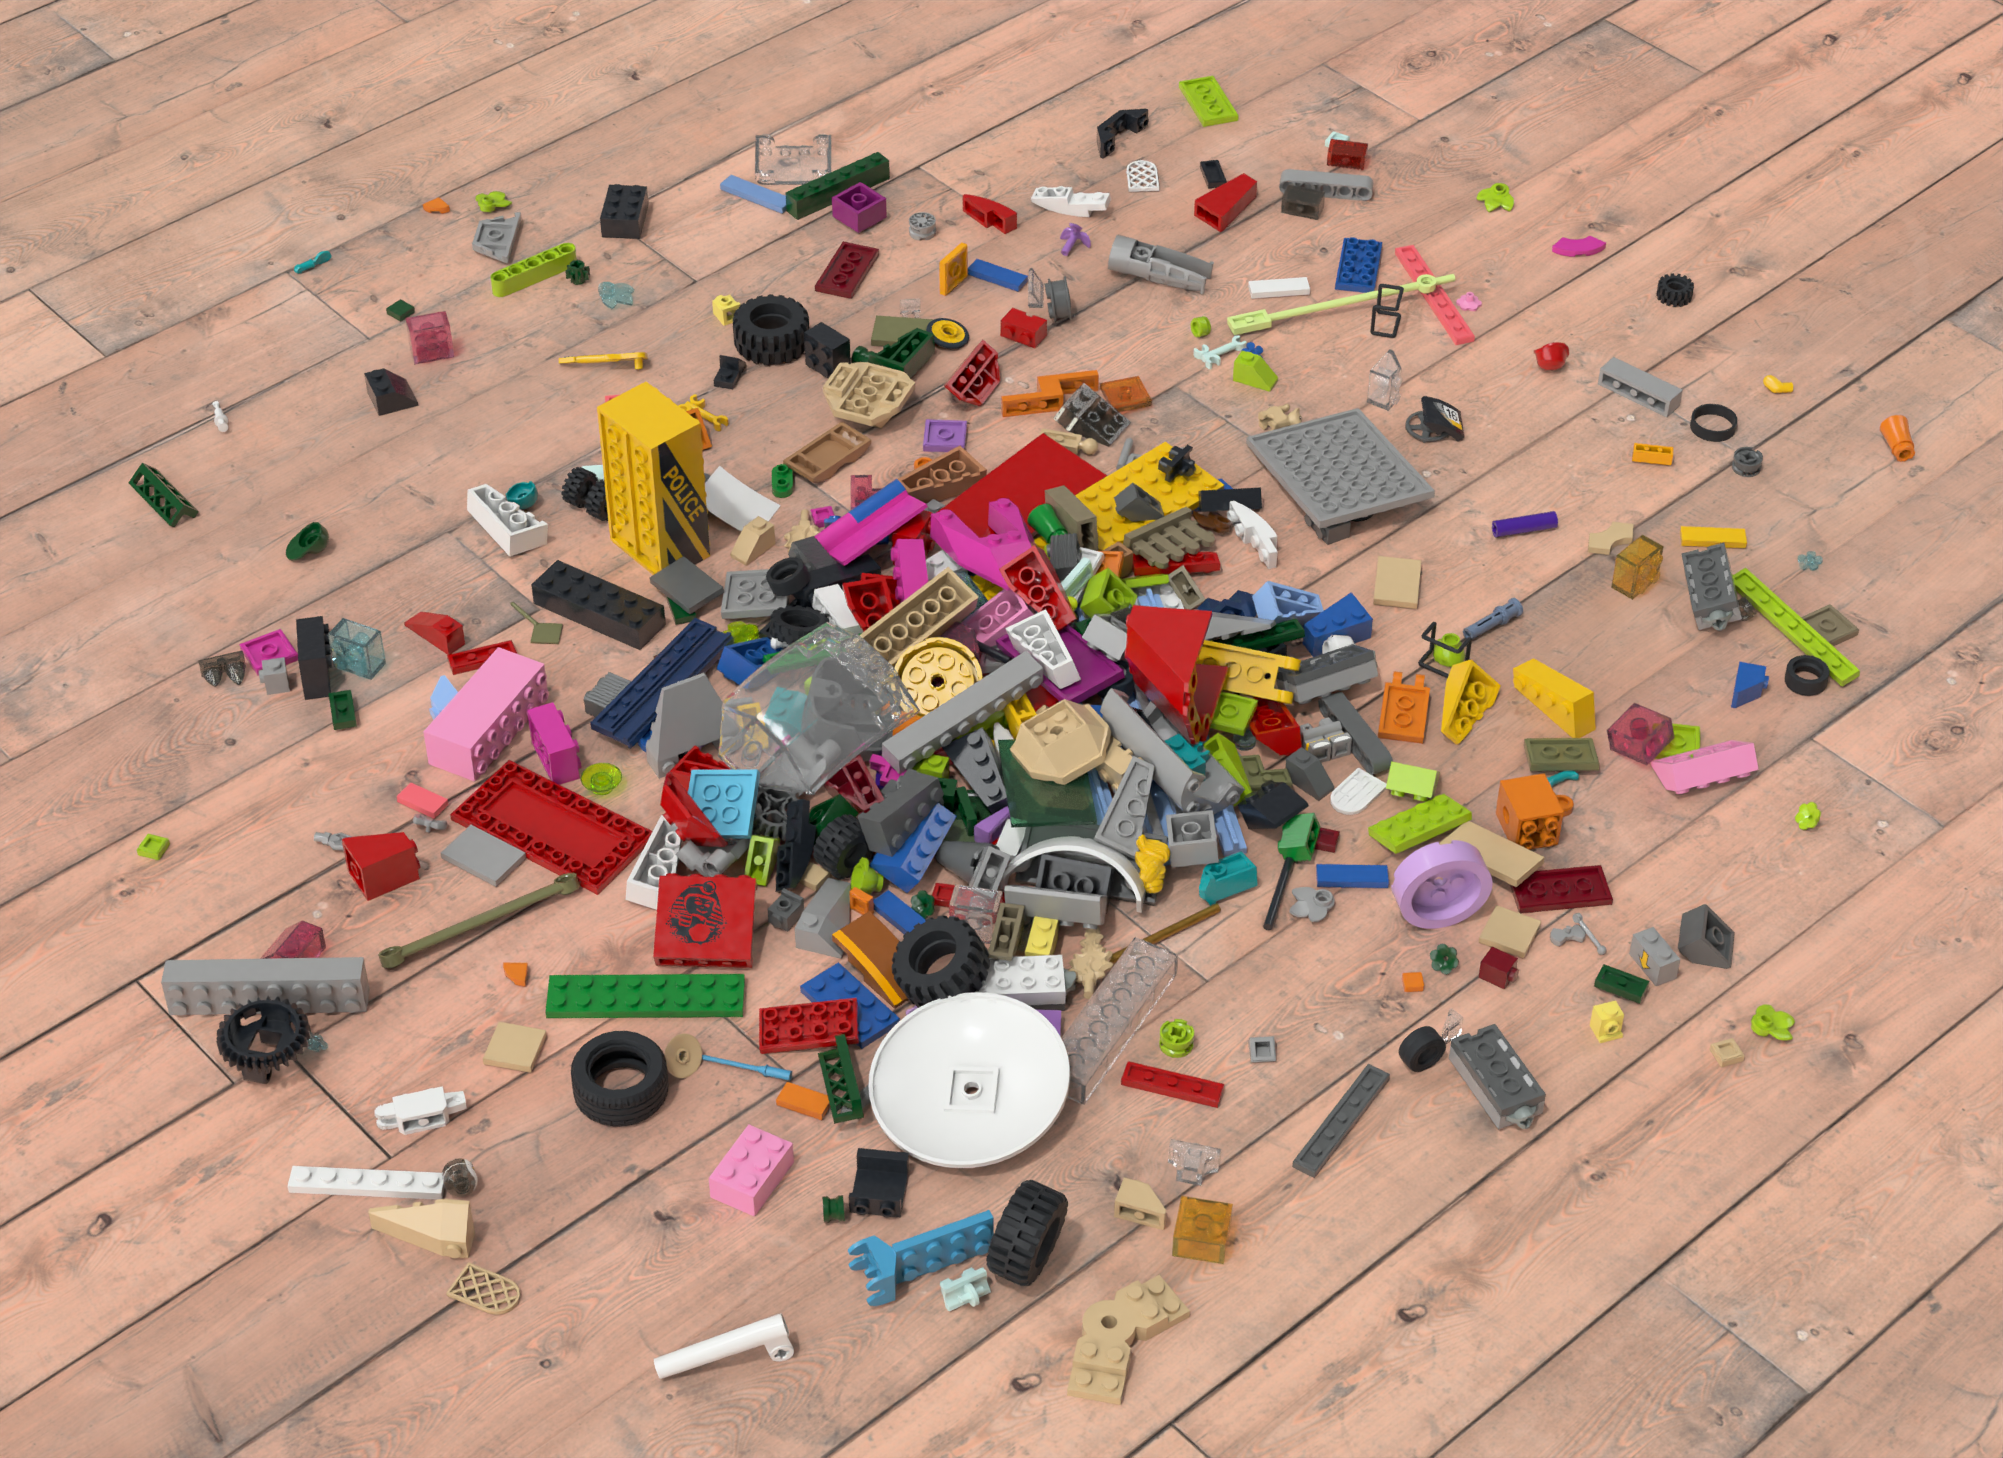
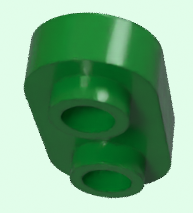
M779 464L772 469V494L778 498H787L793 493V472L787 465Z

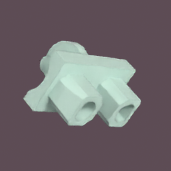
M971 1267L963 1271L962 1277L954 1281L947 1278L940 1282L945 1307L949 1312L967 1303L974 1307L980 1303L979 1297L991 1292L987 1282V1272L983 1267L978 1270Z

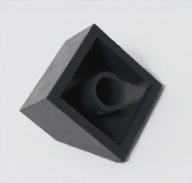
M385 368L364 373L367 393L379 416L418 406V402L405 378Z
M1273 780L1262 784L1261 789L1257 792L1247 794L1244 797L1245 800L1238 804L1248 829H1276L1309 807L1308 802L1285 782H1274Z

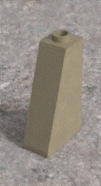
M1064 485L1045 490V504L1053 506L1057 517L1068 534H1077L1080 547L1098 551L1097 517Z

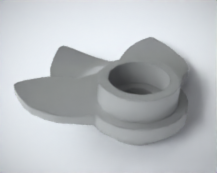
M1311 887L1292 889V894L1298 901L1290 908L1289 912L1296 917L1304 918L1308 916L1311 922H1318L1323 920L1327 916V911L1333 908L1335 899L1332 893L1326 889L1316 891Z

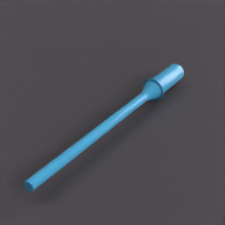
M702 1055V1060L758 1071L764 1077L770 1076L789 1081L792 1078V1071L771 1067L768 1064L766 1066H754Z

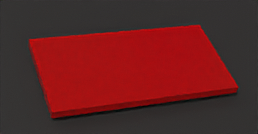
M1042 433L938 512L941 510H951L979 538H983L991 534H997L988 526L989 502H994L1001 498L1009 499L1018 507L1032 537H1034L1038 533L1028 525L1027 519L1033 509L1045 504V490L1064 485L1070 492L1077 495L1107 477V475Z
M508 760L450 814L452 821L465 828L473 825L525 852L526 859L559 876L575 873L580 886L596 895H599L643 851L653 832L511 760Z

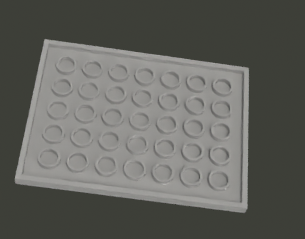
M1359 408L1246 437L1248 447L1319 529L1367 517L1375 513L1386 512L1390 509L1404 507L1412 503L1423 502L1435 497V490Z

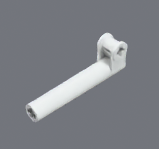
M780 1313L654 1358V1365L659 1378L663 1379L765 1345L771 1359L774 1361H785L791 1358L794 1354V1349L788 1338L789 1329L783 1314Z

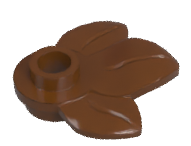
M1193 511V517L1200 525L1213 528L1219 534L1230 532L1231 521L1216 511H1210L1208 516Z

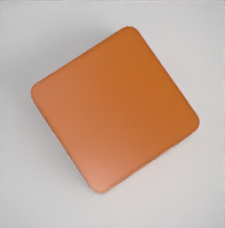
M1421 972L1402 974L1404 992L1424 991Z

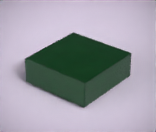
M400 299L387 307L386 312L389 316L401 322L415 313V308Z

